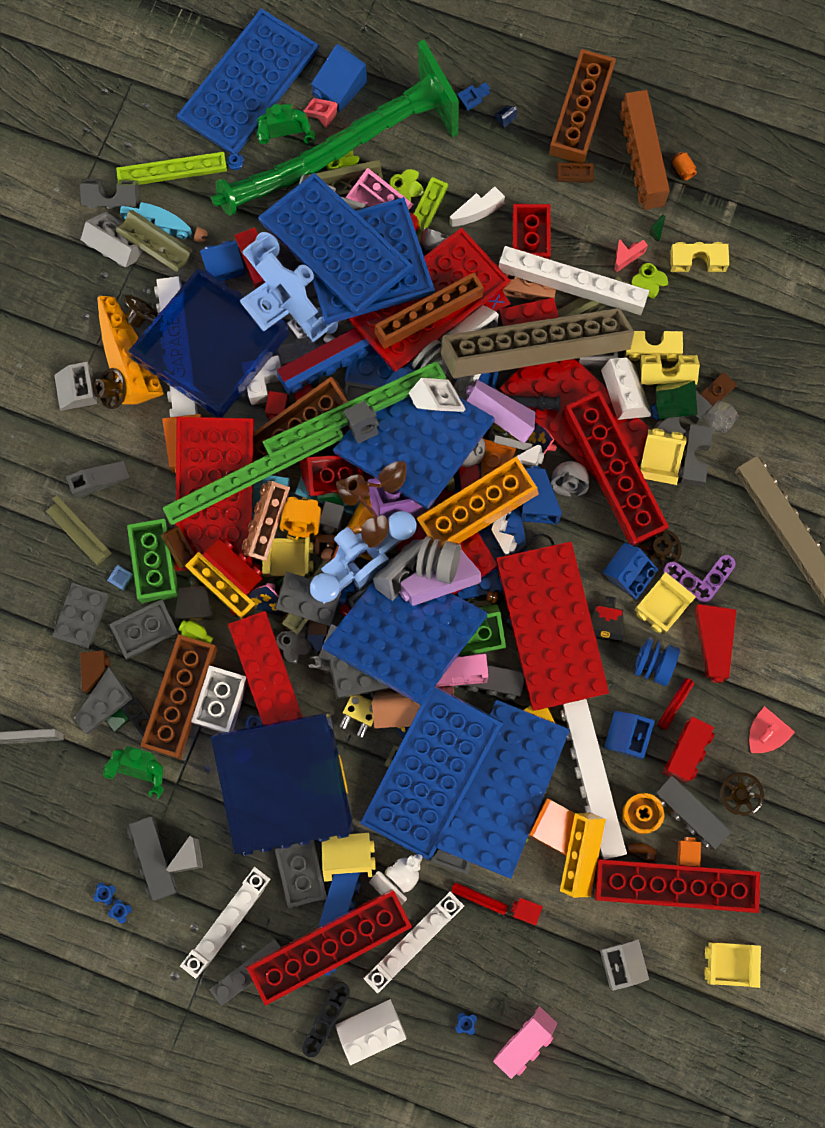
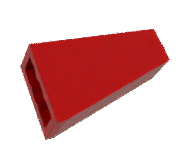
M697 604L694 612L706 678L711 679V682L723 683V681L729 679L736 609Z

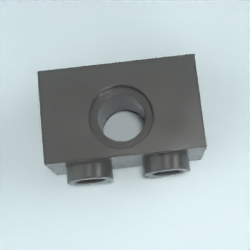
M366 401L344 410L349 429L357 444L379 434L377 426H379L376 419L377 415L372 406L368 407Z
M325 502L319 523L321 532H324V535H338L342 531L346 518L344 506Z

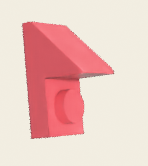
M313 98L303 112H305L307 117L318 119L327 128L337 114V103Z
M619 239L614 271L617 273L646 253L647 243L642 240L639 243H633L627 248Z

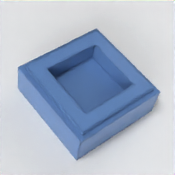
M117 564L107 581L125 591L134 574Z

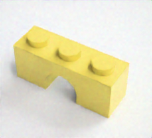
M678 242L672 244L670 250L671 272H689L692 260L695 258L703 259L706 262L707 272H726L729 266L728 244H723L722 242H714L712 244H704L703 242L686 244L685 242Z
M634 331L631 349L624 350V358L627 357L631 361H638L641 359V355H660V359L677 361L678 355L683 354V331H664L661 337V344L650 345L645 339V331Z
M641 355L640 382L641 384L651 386L654 384L695 380L697 385L700 366L698 356L678 355V362L674 367L663 368L660 355Z

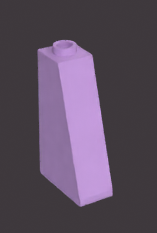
M477 379L473 385L470 383L465 391L467 402L492 415L495 418L494 423L519 441L526 442L535 429V412Z
M461 550L457 573L452 584L437 581L436 572L432 579H427L426 575L424 578L418 577L414 573L400 583V595L405 601H409L414 606L480 583L481 572Z

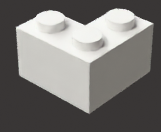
M279 356L242 363L251 405L267 402L268 391L266 384L279 381L277 377V369L281 368Z

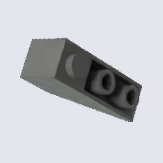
M124 461L84 469L66 476L71 492L76 499L130 479Z

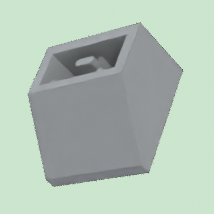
M88 362L68 365L54 375L60 411L97 404V397L93 393L94 379L92 368Z
M639 939L599 949L610 990L614 991L649 980Z

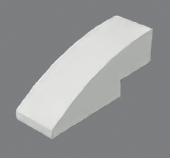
M496 187L492 188L482 198L476 193L450 216V225L452 227L465 225L490 215L504 205L505 196Z

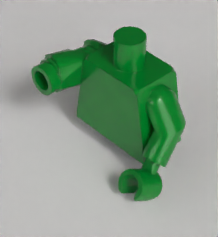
M274 104L266 109V114L259 116L257 119L258 129L256 136L260 144L270 142L269 134L272 139L304 131V142L306 144L309 143L308 137L312 138L313 142H315L316 134L313 130H310L311 126L305 112L296 109L292 104Z
M126 746L125 750L116 749L112 751L113 755L103 767L102 776L113 780L118 770V773L151 782L154 785L148 794L152 797L155 792L157 799H159L164 791L161 786L163 766L157 761L154 754L130 746Z

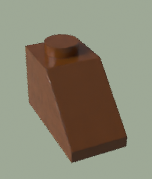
M105 651L80 653L82 692L86 694L91 693L108 667L111 666L110 656H107Z

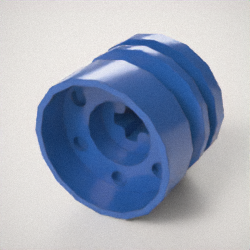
M648 637L636 659L634 675L639 677L644 669V679H647L651 672L655 673L654 683L666 687L678 661L680 648L668 644L664 651H661V641L658 640L653 648V638Z

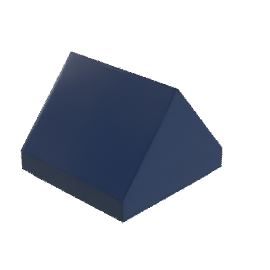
M506 105L494 115V118L504 128L518 117L516 107Z
M308 635V641L316 652L320 654L326 639L325 635Z

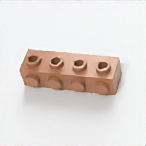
M505 274L511 280L510 284L503 289L507 297L534 302L555 298L556 289Z
M266 481L261 486V498L254 507L255 516L248 526L249 535L242 544L243 555L267 561L290 487L274 481Z

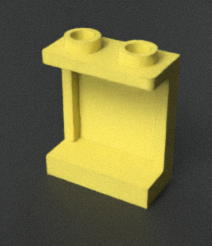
M659 428L648 429L640 470L645 479L677 485L682 455L687 443L686 436H683L684 434L680 432L665 433L664 430Z
M310 537L298 539L297 541L274 538L267 561H262L263 576L283 577L286 572L309 578L310 572H313L314 563L310 561V553L314 554L313 542H311Z
M665 572L634 611L637 612L636 616L644 622L648 621L655 632L665 634L696 596Z
M369 833L321 836L324 882L332 881V874L368 872V877H372V870H376L375 857L371 858V853L375 852L374 840L370 841Z
M709 942L708 947H705V959H708V967H705L704 972L705 980H708V984L760 988L761 946Z

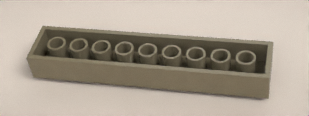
M617 308L444 335L442 338L441 355L452 377L459 378L630 350L634 331L621 309Z

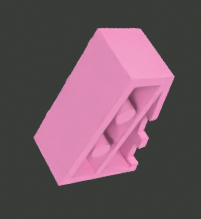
M367 168L345 198L371 207L403 198L404 196ZM405 198L409 210L413 204Z
M473 654L466 657L457 656L436 686L445 687L487 683L488 668L486 654Z
M540 1006L535 1010L536 1012L530 1020L526 1021L517 1034L513 1035L499 1051L493 1061L511 1079L516 1074L520 1076L527 1067L525 1064L529 1060L533 1062L540 1054L538 1050L542 1046L547 1047L554 1039L552 1034L557 1022Z

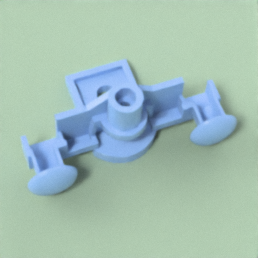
M268 232L259 233L256 241L246 247L242 253L264 279L265 283L240 300L241 304L263 331L290 313L312 342L325 333H334L338 328V322L326 325L321 308L316 309L307 298L305 286L314 278L312 270L306 265H300L294 271L283 267L276 258L279 254L277 239Z
M405 511L393 513L388 519L389 531L387 536L374 548L368 547L363 541L361 533L354 534L349 527L342 530L334 538L339 545L335 558L321 568L324 573L315 576L311 581L310 592L314 599L322 602L324 605L326 602L334 600L339 592L353 580L358 591L373 582L375 574L382 570L389 562V558L385 554L415 533L416 521L414 517ZM367 551L373 560L360 570L353 561L363 552Z

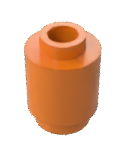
M679 152L673 157L672 165L680 178L686 181L696 175V166L688 153Z

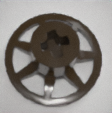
M132 295L124 297L125 303L130 308L125 315V319L132 326L140 328L145 320L153 323L159 321L160 318L157 312L148 303Z
M115 368L107 369L101 376V379H96L93 383L94 395L97 398H101L102 403L109 409L118 408L124 401L126 394L125 379L122 373ZM115 373H117L119 376L116 380H114ZM122 382V389L117 388L116 385ZM116 393H122L120 400L115 395ZM112 399H113V401H114V403H115V405H113V406L110 405L111 402H112Z
M667 529L662 532V536L650 538L653 542L652 546H644L645 541L640 543V549L643 553L644 550L653 552L650 558L651 562L656 557H660L662 566L655 565L660 570L666 566L665 557L667 555L675 558L673 562L677 563L682 552L680 540L673 532ZM666 534L672 536L675 539V541L671 542V540L668 537H666ZM676 544L678 546L677 555L671 552L672 547Z
M738 772L725 779L721 786L720 796L723 805L728 811L735 815L747 816L755 813L761 807L764 799V790L756 777L749 773ZM738 776V785L734 786L728 783L732 778ZM742 776L749 777L753 781L747 786L743 785ZM755 783L759 787L760 795L750 791ZM727 786L730 791L729 796L725 798L724 790ZM750 798H760L757 806L753 809L749 801ZM731 800L732 803L736 804L735 810L726 801ZM743 804L750 809L748 812H738Z

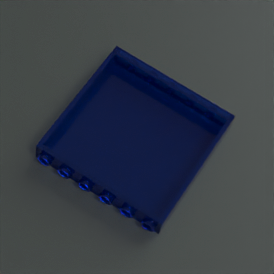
M197 268L128 350L131 359L217 418H222L289 336L288 325L283 320H279L263 331L241 304L240 300L243 296L239 291L231 290L225 282L213 278L210 272Z
M330 712L218 733L211 736L235 854L241 853V856L252 854L255 850L268 852L272 850V847L277 846L280 849L291 847V844L294 843L306 845L311 843V840L318 839V842L330 840V837L337 836L338 839L345 838L354 830Z

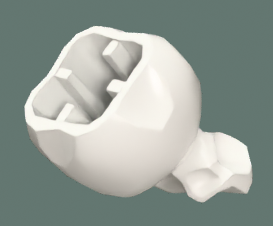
M411 855L409 858H401L394 861L385 870L384 876L400 892L410 891L418 882V871L420 870L422 855Z

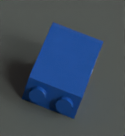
M337 44L311 83L312 94L317 99L336 102L337 111L341 113L367 83L366 64Z
M539 466L525 468L537 486L539 494L522 504V522L558 525L561 518V509L545 469H541Z

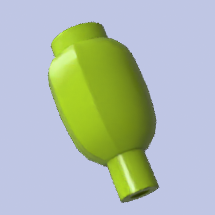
M183 620L178 629L181 631L182 636L209 644L213 640V637L207 635L206 629L193 620Z

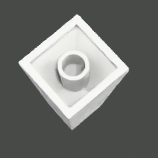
M421 378L409 392L416 408L464 412L466 410L448 379Z

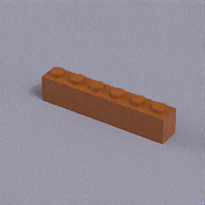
M472 273L376 324L375 335L383 348L386 349L481 298L484 287L476 274Z

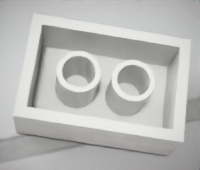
M209 666L191 722L201 727L232 735L248 685L247 677Z

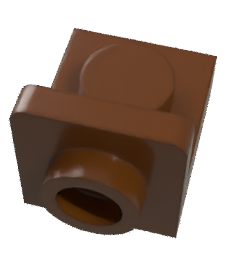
M316 535V540H313V551L315 554L321 557L323 546L336 549V546H339L334 540L337 535Z

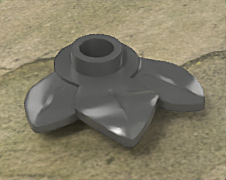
M303 626L298 635L291 630L278 634L276 638L278 646L283 650V656L288 662L296 664L299 655H307L313 652L312 644L306 639L308 635L307 627ZM284 637H287L289 639L288 644H285L283 642Z

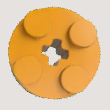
M289 497L282 511L280 529L282 531L286 529L289 535L307 538L312 533H314V536L317 535L321 517V508L318 506V502L312 499L305 501L299 500L296 497Z
M648 793L632 796L625 802L622 808V821L631 832L636 834L654 832L661 826L664 820V810L660 800ZM645 809L647 817L640 818L639 811Z

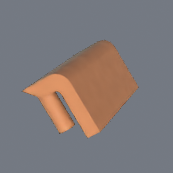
M454 686L439 687L454 695ZM393 689L376 691L372 700L374 728L411 726L421 705Z

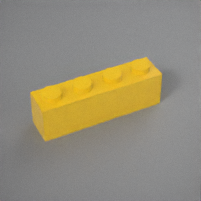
M200 552L185 565L199 581L241 619L247 618L257 608L256 604Z
M575 813L560 887L561 892L573 898L591 897L606 821L605 818L593 813Z

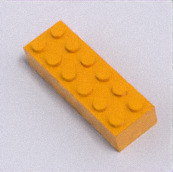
M516 456L422 514L417 520L426 535L433 538V542L435 539L441 540L442 549L446 541L459 544L539 494L538 488Z

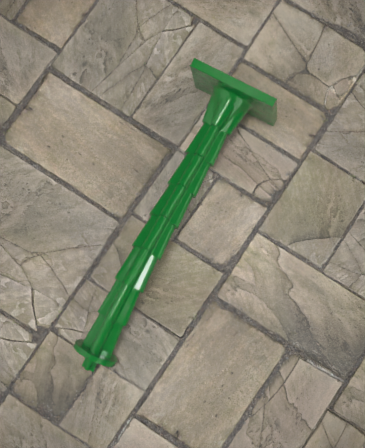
M425 40L418 42L420 81L403 92L402 96L377 107L378 110L352 122L351 126L330 136L325 142L301 153V156L274 166V169L229 184L224 179L217 180V195L211 196L213 206L221 205L227 215H234L236 213V206L257 197L260 199L284 186L287 188L299 181L302 175L308 176L318 172L334 160L341 159L360 144L364 145L386 128H392L413 113L415 115L436 109L451 137L457 136L459 100Z

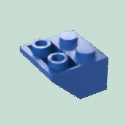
M225 241L221 245H210L200 250L210 284L246 275L236 241Z
M624 542L602 573L612 584L637 600L658 572V569L640 548Z
M614 711L603 748L638 760L644 759L655 720L636 714Z

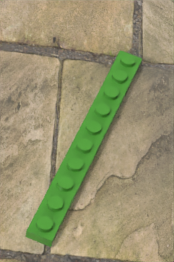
M438 361L433 362L263 441V445L272 461L347 426L348 422L344 410L366 401L368 407L372 406L374 411L377 412L410 397L409 392L421 378L446 379V375Z
M341 429L336 430L272 461L269 455H266L162 508L170 524L173 525L340 441L344 435Z

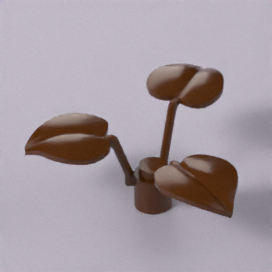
M397 461L386 466L379 474L380 484L365 481V478L358 474L336 481L339 496L345 504L353 506L361 501L373 515V518L368 519L361 529L362 539L369 548L376 547L385 539L389 531V523L384 515L377 517V514L364 498L369 494V486L376 488L384 487V490L388 493L399 490L406 478L405 461Z

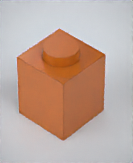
M684 837V841H678L677 865L700 867L701 842H696V838Z

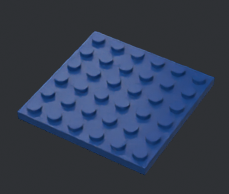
M405 198L356 210L414 268V270L357 316L434 294L435 289ZM314 275L313 284L325 324L355 317L356 315Z
M404 366L397 373L394 371L384 385L414 371ZM408 397L375 412L379 426H377L378 435L357 444L349 429L333 451L336 455L378 480L380 472L386 466L397 461H405L406 478L402 487L397 491L424 508L429 509L494 423L495 418L462 398L460 400L466 409L464 412L416 408L412 398Z
M373 581L322 647L324 651L422 705L486 619L487 612L452 593L414 606L409 601H405L400 594L391 601L375 589Z

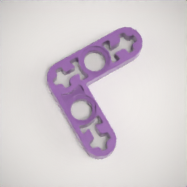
M729 555L722 556L703 581L676 562L668 563L663 570V574L665 572L669 574L670 570L668 567L670 569L675 567V572L679 576L681 572L684 574L678 583L685 587L683 579H692L693 586L685 588L696 596L694 599L697 602L707 603L734 569L735 560ZM726 560L730 562V568L726 567L723 572L718 571L723 566V562ZM672 574L671 576L675 580L678 578L676 574ZM711 575H718L720 582L718 584L711 583ZM698 584V585H700V586H699L697 589L700 590L701 592H703L704 590H706V591H707V594H706V595L708 596V598H707V597L701 598V597H700L701 593H700L699 591L696 590L695 593H693L692 590H693V589L696 587V585Z

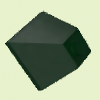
M695 380L657 385L656 403L659 419L698 415Z

